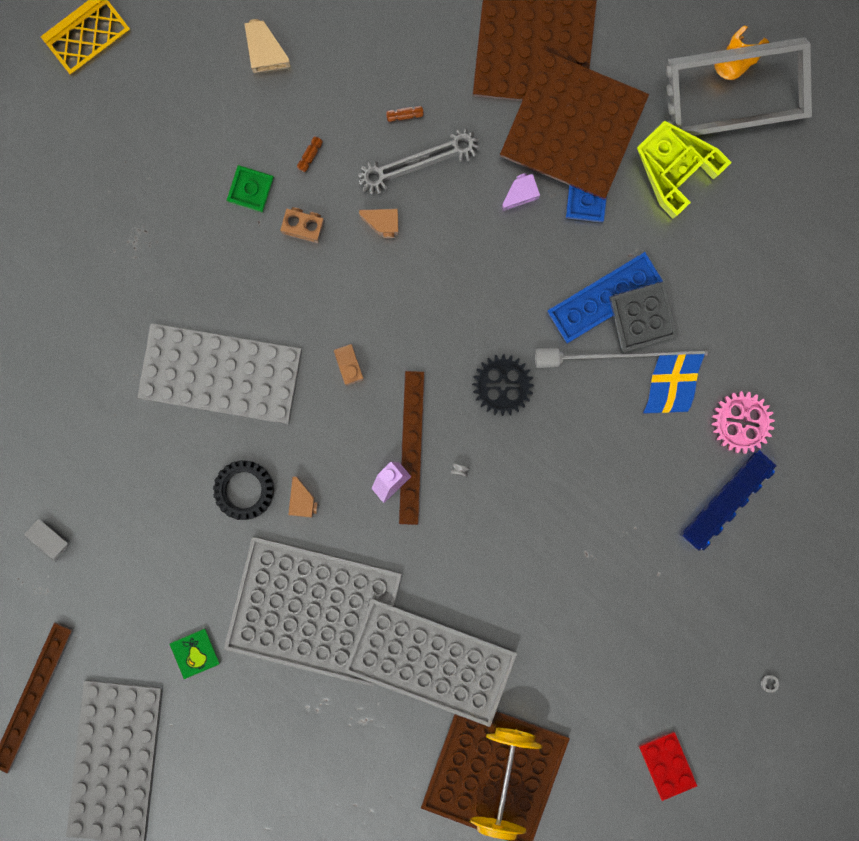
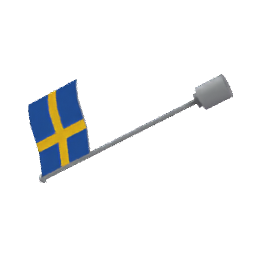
M559 348L535 349V367H559L560 363H563V359L659 356L652 374L649 397L643 413L688 412L694 399L698 372L704 356L708 355V350L563 356V352H559Z

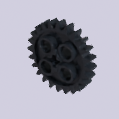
M505 354L502 355L501 359L495 355L494 361L487 358V365L483 362L481 363L482 370L476 369L479 376H473L477 380L476 383H472V386L477 387L473 394H479L476 401H483L480 407L488 406L486 412L493 409L494 415L498 411H500L501 416H504L505 411L512 415V409L518 413V406L525 408L523 401L530 402L527 395H533V392L529 390V388L534 387V384L529 383L533 377L527 376L531 371L530 369H523L526 363L518 364L519 358L514 362L512 361V355H510L509 359L505 358ZM490 371L498 372L499 378L495 381L489 379L488 373ZM515 371L518 374V379L515 381L509 380L508 372ZM504 380L505 384H520V387H505V390H501L500 386L487 387L486 384H500ZM496 390L499 396L497 399L492 400L488 397V392ZM515 390L518 394L517 399L510 400L507 397V392Z

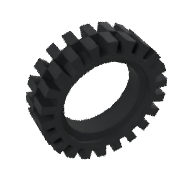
M239 460L231 462V464L226 465L224 469L219 471V475L214 480L213 497L216 500V505L228 517L237 520L253 519L264 513L270 506L274 496V486L270 474L264 467L252 461ZM237 473H251L260 482L261 496L251 507L239 508L228 500L226 494L227 483Z

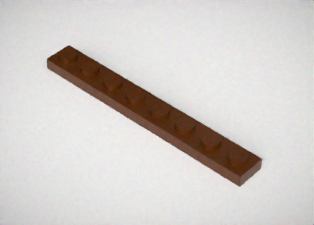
M405 371L401 465L410 474L411 478L400 487L399 524L418 525L424 372Z
M55 622L49 632L1 739L0 771L8 774L12 768L73 630Z

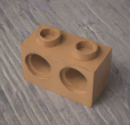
M292 207L291 210L286 208L280 230L281 233L319 243L324 225V219L321 218V215L310 212V215L302 213L303 210ZM291 218H298L299 223L296 226L289 225ZM311 222L317 224V228L314 231L307 229L308 224Z

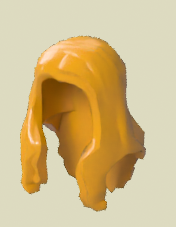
M744 25L735 32L726 50L754 46L746 45L742 42L744 39L742 34L748 29L747 26ZM763 38L758 45L769 43V40ZM760 57L714 64V67L720 77L726 80H734L743 75L751 65L756 64Z

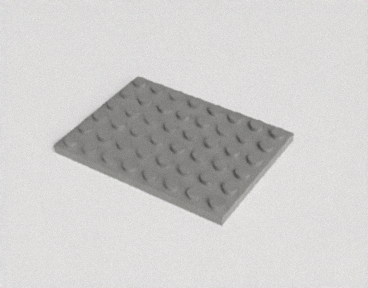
M252 537L224 650L374 687V683L345 673L344 670L371 598L394 607L402 574Z

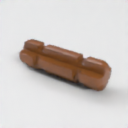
M416 106L414 109L409 107L397 109V111L389 110L386 112L387 120L391 122L395 121V119H411L414 116L416 118L423 117L424 112L422 106Z
M314 136L311 140V145L304 152L302 161L300 160L297 164V168L300 171H307L308 164H311L318 152V148L323 143L320 138Z

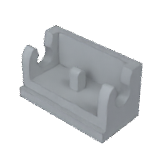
M40 519L24 534L28 540L54 562L66 550L68 545L66 541Z

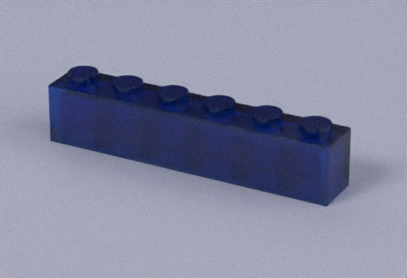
M760 450L755 451L679 536L696 551L701 549L704 551L711 544L709 540L714 535L718 536L724 528L722 526L725 522H730L737 515L735 511L739 507L743 508L749 502L748 497L752 493L756 494L762 488L761 483L764 479L768 480L774 475V468L777 465Z

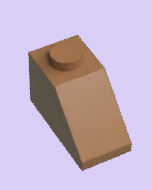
M398 209L359 210L360 218L378 235H383V238H395V235H398Z
M352 344L334 350L345 385L349 386L363 381L364 378Z
M292 477L288 515L313 517V514H317L318 502H315L313 495L298 477Z

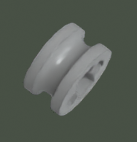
M453 464L454 470L451 473L468 477L467 471L470 469L469 467Z
M767 675L762 678L761 687L764 691L773 693L778 690L779 681L776 677ZM769 678L770 681H772L773 679L775 682L773 683V689H771L770 687H768L767 689L765 686L767 685L766 680Z

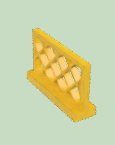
M88 0L40 37L67 72L72 75L130 31V28L108 0ZM105 5L111 10L110 18L99 16L100 9ZM87 18L96 19L95 29L84 28ZM99 19L109 21L108 31L97 30ZM112 21L120 22L124 29L119 33L111 32ZM73 29L81 30L80 41L70 40V31ZM83 31L94 32L93 43L82 41ZM97 33L108 34L107 42L97 44ZM57 41H65V52L56 51L52 45ZM68 42L79 44L78 54L67 53ZM82 44L93 46L92 53L89 56L81 55ZM67 56L78 57L77 65L70 69L66 64Z

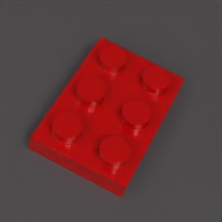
M674 731L638 746L661 801L697 787Z

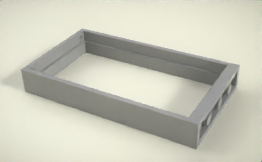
M805 37L668 59L666 76L669 78L670 85H667V94L671 99V103H668V111L672 115V121L669 123L693 136L812 117L811 46ZM798 51L799 109L682 127L678 70Z

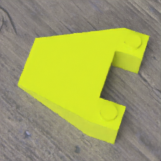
M666 121L637 147L659 205L672 219L678 216L691 203L677 188L700 166L712 179H715L732 163L718 148Z

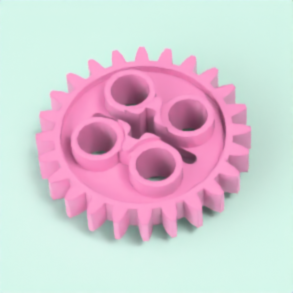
M740 391L738 397L735 393H732L731 399L728 396L724 397L726 403L718 402L721 408H714L718 414L712 416L713 419H716V422L711 425L717 427L713 433H719L716 440H723L721 446L728 444V451L735 447V453H739L740 449H742L743 454H746L748 448L751 452H755L754 446L761 449L760 442L768 443L765 437H772L768 430L774 429V427L770 426V423L775 420L769 419V416L773 414V412H767L770 405H762L765 399L757 401V394L751 398V392H747L744 396L743 392ZM733 406L739 408L738 416L732 415L731 408ZM752 410L758 413L757 420L751 419L750 412ZM726 418L742 420L744 418V422L759 424V427L744 425L742 427L741 423L729 422ZM729 425L735 427L736 432L734 435L728 433L727 428ZM748 429L754 431L753 439L747 437L746 432Z

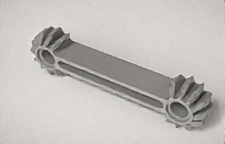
M458 129L456 130L457 136L455 134L450 135L453 141L380 168H378L377 161H375L373 167L368 162V169L362 166L361 170L364 173H358V177L361 178L359 185H364V191L370 188V194L374 193V189H377V193L380 194V187L387 189V185L384 182L457 155H459L460 162H462L464 156L469 161L470 155L476 156L474 150H479V145L476 144L479 139L473 138L474 132L468 135L467 129H464V133L461 134V131ZM465 141L469 146L466 149H461L458 143ZM449 149H454V150H451V151H449V152L440 154V155H438V156L429 158L430 156L435 155V154H438V153H440V152H443V151H446V150H449ZM408 165V167H405V168H402V169H400V170L391 172V173H389V174H384V173L389 172V171H391V170H394V169L400 168V167H402V166ZM377 174L379 180L372 182L369 180V176Z

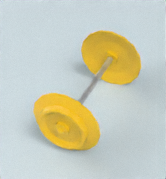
M496 728L495 733L487 734L486 737L499 743L511 745L497 819L472 817L470 822L476 825L477 832L498 839L515 840L518 834L526 833V829L517 824L502 820L515 747L541 749L542 745L535 742V735L517 729Z

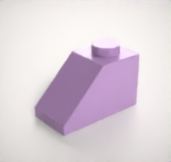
M524 173L516 177L517 179L514 180L502 204L503 211L539 199L540 194L533 174L528 175Z
M390 462L377 475L372 490L385 503L411 476L399 462Z

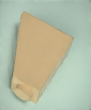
M253 19L249 23H244L253 73L291 67L289 58L264 21Z

